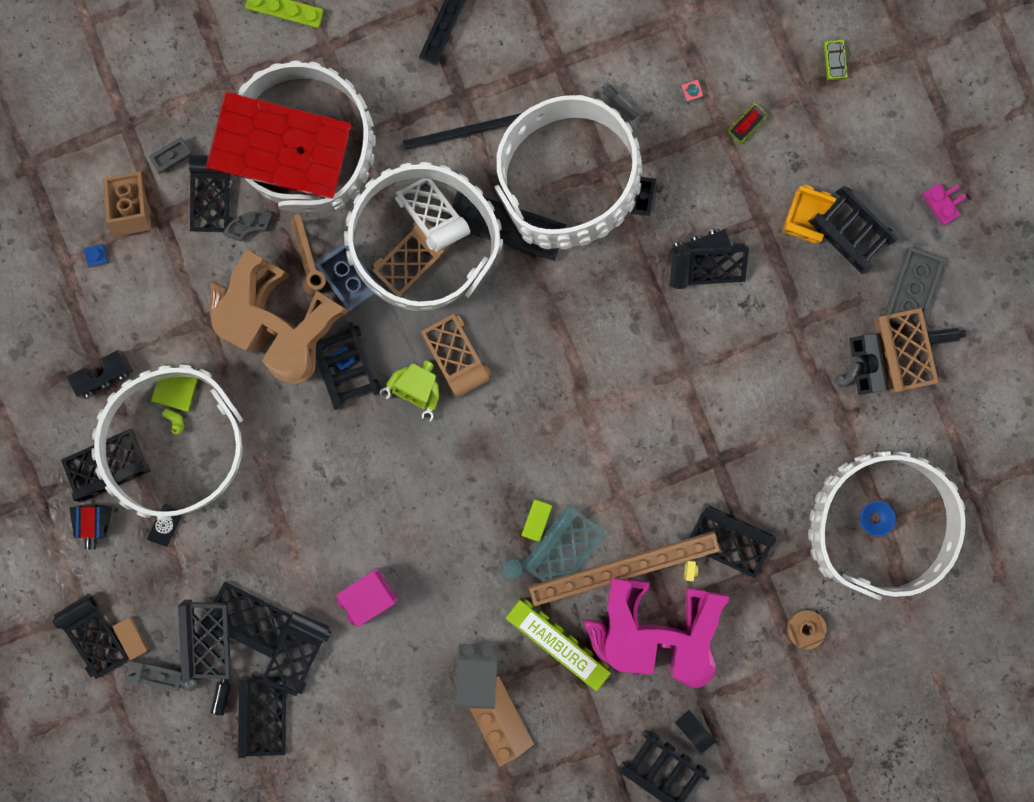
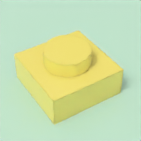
M689 560L685 562L684 579L694 581V577L698 575V565H696L694 560Z

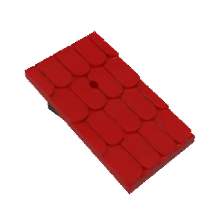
M225 92L206 169L333 199L351 123Z

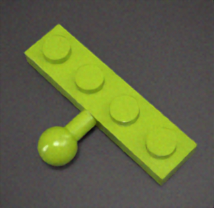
M247 0L245 5L247 10L317 29L320 27L324 12L321 8L291 0Z

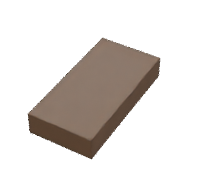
M132 617L112 626L130 660L149 651Z

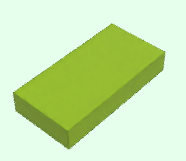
M534 499L521 536L540 542L552 505Z

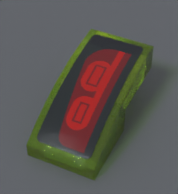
M755 102L727 132L742 144L769 115Z

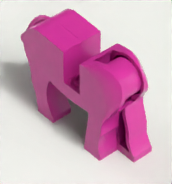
M611 577L607 601L608 629L601 621L584 620V626L598 657L621 672L653 674L657 644H660L661 647L671 648L668 671L673 678L692 688H699L708 684L714 677L716 670L709 647L710 641L718 626L720 613L729 601V596L685 587V630L664 625H639L637 619L638 605L642 596L649 589V582Z

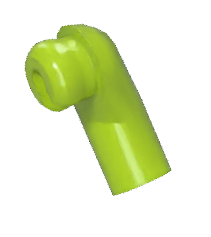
M166 408L162 416L171 421L172 433L176 435L182 433L185 428L182 416Z

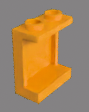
M808 185L798 187L782 232L814 244H819L824 234L819 233L808 220L817 213L824 214L835 203L836 198L832 197V194L822 191L820 193L814 191V188Z

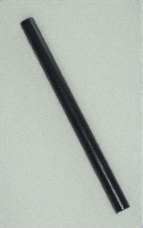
M522 113L403 140L405 150L510 126Z

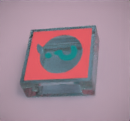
M699 79L680 84L685 104L704 98Z

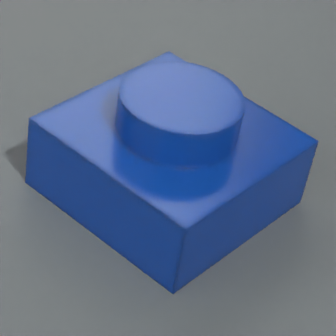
M104 244L84 248L88 267L92 268L109 263Z

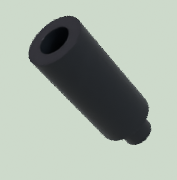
M958 328L927 331L930 345L958 342L960 338L966 337V331L959 330Z
M221 679V681L217 682L210 710L211 714L224 715L231 684L228 683L229 679Z

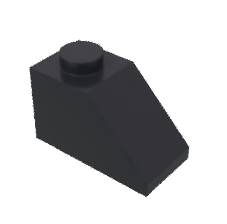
M640 177L641 189L639 195L636 194L634 199L635 205L631 214L650 216L655 205L658 188L656 178Z

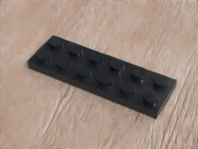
M457 191L452 208L459 217H462L467 222L470 234L491 240L488 226L480 211L464 194ZM485 198L486 201H490L495 209L493 213L496 219L500 220L502 228L500 239H503V245L555 262L559 248L544 249L537 244H530L523 240L522 235L514 226L503 204ZM519 209L524 221L532 226L543 229H565L567 224Z

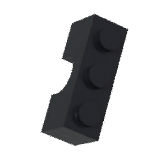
M880 334L849 338L852 357H860L864 363L863 373L855 376L858 395L888 391Z
M116 350L101 358L104 372L98 378H95L90 369L82 368L67 376L66 378L76 397L91 398L95 395V391L110 388L116 380L123 381L127 379L129 374L134 371L124 352Z

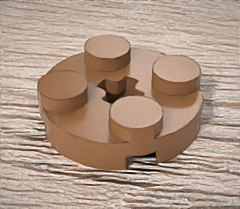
M800 610L788 619V637L798 647L813 649L823 642L827 627L824 619L812 610ZM805 624L812 628L809 630V634L802 632Z

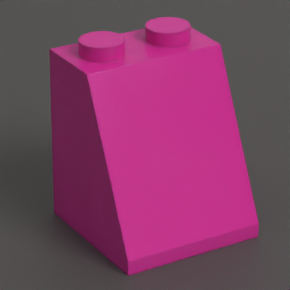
M375 568L336 595L338 597L336 599L338 605L342 609H346L348 620L352 625L356 624L357 627L383 612L398 600L378 568Z

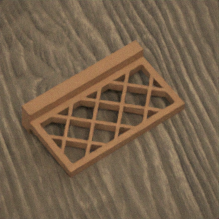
M922 308L874 318L876 332L880 334L890 393L939 383ZM915 313L918 314L919 319L916 326L907 322L909 316ZM896 318L902 322L897 331L890 326L889 319ZM904 324L913 329L908 338L899 333ZM916 331L922 334L923 337L920 345L911 340ZM897 335L906 340L901 349L894 344ZM908 343L917 347L913 356L904 352ZM920 350L927 354L924 364L915 359ZM901 354L910 359L905 368L899 365L898 362ZM913 361L922 366L917 375L908 370ZM924 369L931 372L932 380L924 381L920 378ZM905 373L914 377L911 385L904 386L902 378Z

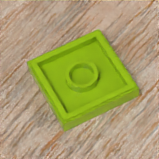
M172 377L156 382L151 401L189 412L199 379L193 377Z

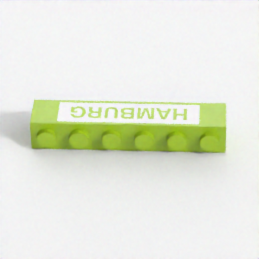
M519 598L505 616V619L597 692L611 674L608 669L610 666L601 659L599 661L593 657L594 653L587 647L584 649L578 645L579 641L575 637L565 635L563 633L564 629L560 625L550 623L548 621L549 617L545 613L535 611L533 609L534 605L525 598L523 601Z

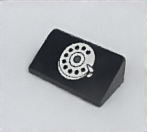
M164 504L160 511L170 512L177 511L178 509ZM182 515L171 516V520H157L156 518L147 540L167 547Z

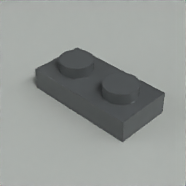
M180 137L151 154L149 158L158 173L161 174L193 154L184 139Z

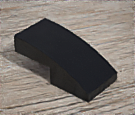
M690 710L675 722L701 754L716 742Z

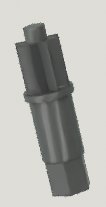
M604 84L601 87L603 89L602 93L632 121L639 115L640 112L611 84L608 86Z

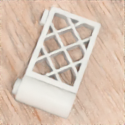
M423 178L396 192V202L401 208L405 207L428 238L426 243L431 250L438 252L470 234L467 222L458 216L431 179ZM426 183L431 188L430 192L420 191V187ZM407 193L415 194L414 201L406 200L404 195ZM418 195L429 197L427 204L416 202ZM431 198L439 199L441 205H431ZM415 206L426 208L424 215L415 213ZM428 209L439 211L438 217L427 216ZM441 213H450L452 218L448 220L440 218ZM425 221L436 222V226L428 230L425 226Z

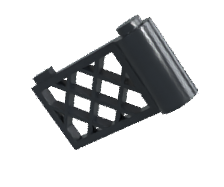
M190 155V232L223 233L233 220V217H229L230 174L206 169L209 155ZM195 178H203L207 182V185L201 191L195 187ZM217 179H225V186L219 192L212 184ZM209 187L217 193L210 201L203 195ZM200 196L207 202L201 210L195 206V201ZM220 196L224 200V207L218 211L212 203ZM209 206L217 212L210 220L203 214ZM201 215L207 223L202 228H195V219ZM219 215L224 220V228H216L212 224Z
M734 243L732 247L690 249L686 245H677L672 249L670 286L675 289H685L689 285L745 282L749 248L745 246V243ZM743 252V256L737 262L732 258L736 253ZM723 253L725 257L717 263L713 257ZM704 254L706 258L698 264L695 261V255ZM728 260L734 263L727 270L722 267ZM711 261L715 265L707 272L703 266ZM738 267L741 270V276H732L730 273ZM718 268H719L722 272H724V273H723L722 275H720L719 277H713V276L711 275V274H713ZM698 270L705 273L701 278L693 279L694 274Z
M86 594L54 614V625L58 629L61 628L65 631L86 663L85 670L90 678L94 676L97 679L129 659L122 644L100 612L98 604L91 594ZM95 616L101 622L99 629L89 627L90 620ZM75 628L85 629L83 639L76 638L72 630ZM88 630L98 632L96 642L86 640ZM101 633L110 636V645L99 643ZM85 643L95 645L93 655L85 653ZM98 646L109 649L107 658L96 656ZM112 649L119 651L123 658L118 661L110 659ZM95 660L106 662L104 669L99 673L94 666Z
M294 611L261 682L293 696H297L298 693L302 695L307 684L304 680L323 641L327 642L331 635V631H329L330 626ZM287 635L295 637L298 644L287 648L285 643ZM308 643L314 645V651L305 655L302 646ZM299 647L302 657L292 660L289 650ZM286 652L289 661L279 665L276 659L278 654ZM304 660L305 669L296 672L293 663ZM291 664L294 674L283 677L280 668ZM278 670L281 679L272 681L267 676L269 672ZM295 677L298 683L295 690L287 687L285 681Z

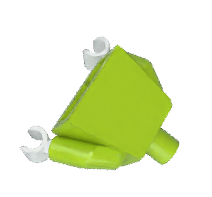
M425 360L420 367L411 364L409 367H403L395 371L387 382V387L381 389L379 394L382 395L386 390L388 391L386 399L391 398L395 394L422 409L426 407L427 410L422 413V419L425 413H430L431 421L434 416L432 411L435 410L439 399V388L437 382H435L436 376L430 373L434 365Z

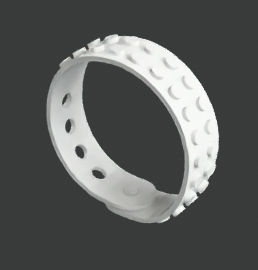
M290 61V63L273 64L265 70L256 72L248 82L240 87L238 93L241 96L257 99L264 91L278 83L294 79H314L331 84L344 92L361 113L364 139L360 160L351 179L339 192L334 194L333 199H322L304 194H280L269 191L255 183L254 180L245 178L262 196L278 203V208L284 211L318 213L332 210L338 211L344 208L347 202L351 199L354 200L360 193L359 189L363 183L367 182L369 167L374 162L372 150L376 146V137L371 130V127H374L372 117L369 111L365 112V109H367L365 101L360 93L356 95V90L349 80H343L338 76L339 73L332 68L326 69L321 67L320 64L315 62L301 63V61Z
M583 95L560 96L529 108L508 127L497 152V174L502 189L499 185H496L494 188L511 221L522 235L523 240L530 244H537L544 249H570L574 246L587 245L593 240L605 237L612 229L620 226L627 213L632 211L635 205L634 199L636 194L639 195L641 189L642 160L639 151L640 146L637 138L634 139L632 136L633 130L630 124L623 121L616 109H611L599 99ZM567 118L591 119L609 127L626 145L632 158L630 178L618 201L601 216L571 228L543 229L525 222L518 208L519 203L515 195H511L507 188L508 166L520 143L535 130L551 122Z
M421 162L418 165L405 163L400 165L399 168L393 170L390 168L383 171L380 177L376 180L371 179L365 185L366 189L362 194L359 193L353 202V211L348 213L346 219L348 231H344L345 246H349V251H346L349 265H354L362 281L384 301L406 310L426 311L442 308L456 301L466 291L465 296L469 298L489 270L497 253L500 254L503 239H500V231L502 230L500 220L496 219L493 213L495 211L493 205L482 196L483 192L480 188L469 183V179L463 174L459 173L458 175L447 166H434L428 162ZM412 178L433 179L454 187L476 206L488 226L491 236L489 260L487 257H484L477 268H472L469 272L466 283L456 292L442 299L418 302L397 297L375 283L364 271L357 258L353 245V236L362 210L380 190L401 180Z
M169 365L158 367L159 370L150 372L148 370L139 374V378L133 381L132 379L126 381L121 385L122 388L117 393L113 392L108 397L106 407L101 409L97 416V420H99L97 428L93 429L92 439L95 442L92 449V458L96 460L98 468L95 470L99 479L104 480L107 485L105 489L111 496H117L121 500L119 502L120 505L127 510L132 508L137 510V515L145 518H150L151 515L157 516V520H171V516L188 514L201 509L217 499L227 489L236 476L241 462L243 449L241 432L230 410L240 423L244 420L219 385L211 379V373L203 369L199 371L193 370L189 365H179V368H170ZM172 377L197 378L213 387L210 391L218 401V409L223 415L227 414L232 423L235 433L236 452L231 470L217 490L195 505L170 512L155 511L143 507L122 491L112 477L108 467L106 438L111 420L121 404L130 395L146 385Z
M891 451L873 452L874 456L864 454L855 457V461L849 464L847 462L837 468L839 471L834 475L828 476L824 481L825 485L821 492L817 493L814 510L812 509L810 513L811 529L808 531V537L812 543L811 555L814 560H817L820 566L818 568L824 577L833 579L844 586L880 601L882 596L867 589L883 595L898 597L915 595L936 585L953 567L960 553L965 535V505L957 492V486L945 477L946 473L943 470L929 465L928 460L921 457L911 458L909 453L893 452V455H891ZM885 460H893L917 469L933 482L944 501L947 527L940 553L924 574L908 584L882 588L869 585L871 582L861 577L857 580L845 574L841 577L837 573L826 551L825 524L833 497L848 477L867 465Z

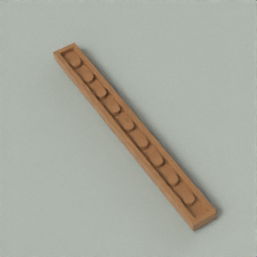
M713 531L528 587L533 604L537 606L610 584L611 577L628 579L716 553L720 550Z

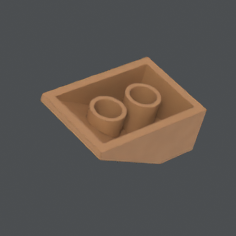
M141 171L103 178L106 224L113 237L151 230L150 213Z

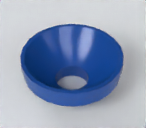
M873 501L862 508L859 521L863 530L868 534L883 536L893 529L896 518L893 509L888 504L881 501ZM874 512L880 516V520L876 524H872L869 520L870 515Z

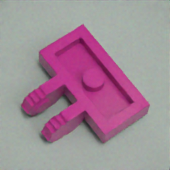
M938 183L922 194L942 226L961 215L955 205L967 198L965 194L958 196L954 201H951L948 196L960 188L958 184L945 192L941 184Z

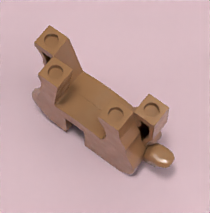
M246 249L231 274L228 289L217 282L210 283L209 310L212 327L219 337L255 354H259L270 334L275 335L276 338L262 361L271 373L281 381L291 384L305 382L312 376L315 370L316 342L329 331L337 319L345 316L349 310L316 291L305 319L297 327L289 321L265 311L266 302L272 290L281 282L287 280L290 274Z

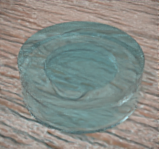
M515 559L508 560L503 568L504 574L510 579L518 578L523 570L521 563Z

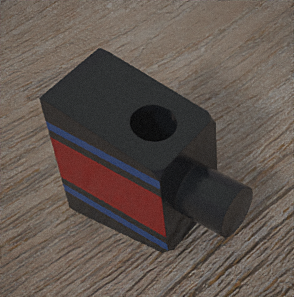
M112 506L70 507L74 538H84V549H96L97 538L107 537Z

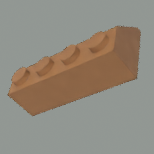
M498 675L496 678L495 709H469L499 767L519 757L533 746L534 743Z

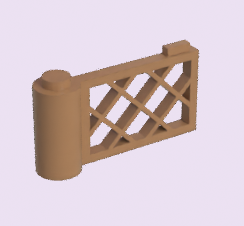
M296 214L293 216L291 225L307 276L303 282V289L307 294L315 295L316 291H321L326 279L324 274L315 268L301 216Z
M425 221V226L428 230L435 227L431 221ZM416 222L413 223L415 226L413 230L384 259L380 257L373 264L375 268L372 271L398 297H401L453 245L452 243L438 252L431 250L426 243L428 238ZM413 236L418 240V249H408V241ZM397 252H405V263H394V255ZM408 252H418V263H408ZM421 252H429L433 258L428 263H421ZM384 265H391V276H383L379 270ZM394 265H405V276H394ZM408 265H418V273L415 276H408ZM394 279H405V287L400 292L394 287Z
M452 314L421 331V334L454 395L458 398L489 381V376L492 374L487 365L483 366L464 333L462 327L465 325L459 315L456 317L455 314ZM451 320L456 324L454 333L444 331L446 323ZM433 330L440 332L437 342L429 340L426 334ZM443 333L453 336L450 346L440 343ZM456 337L464 339L463 350L453 347ZM439 346L449 348L446 359L438 357L437 351ZM452 350L462 352L459 362L449 360ZM464 354L473 355L476 362L470 365L462 364ZM448 362L458 365L456 373L450 376L446 371Z

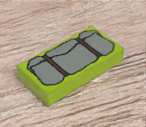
M844 40L825 41L823 44L827 81L846 79L848 75Z

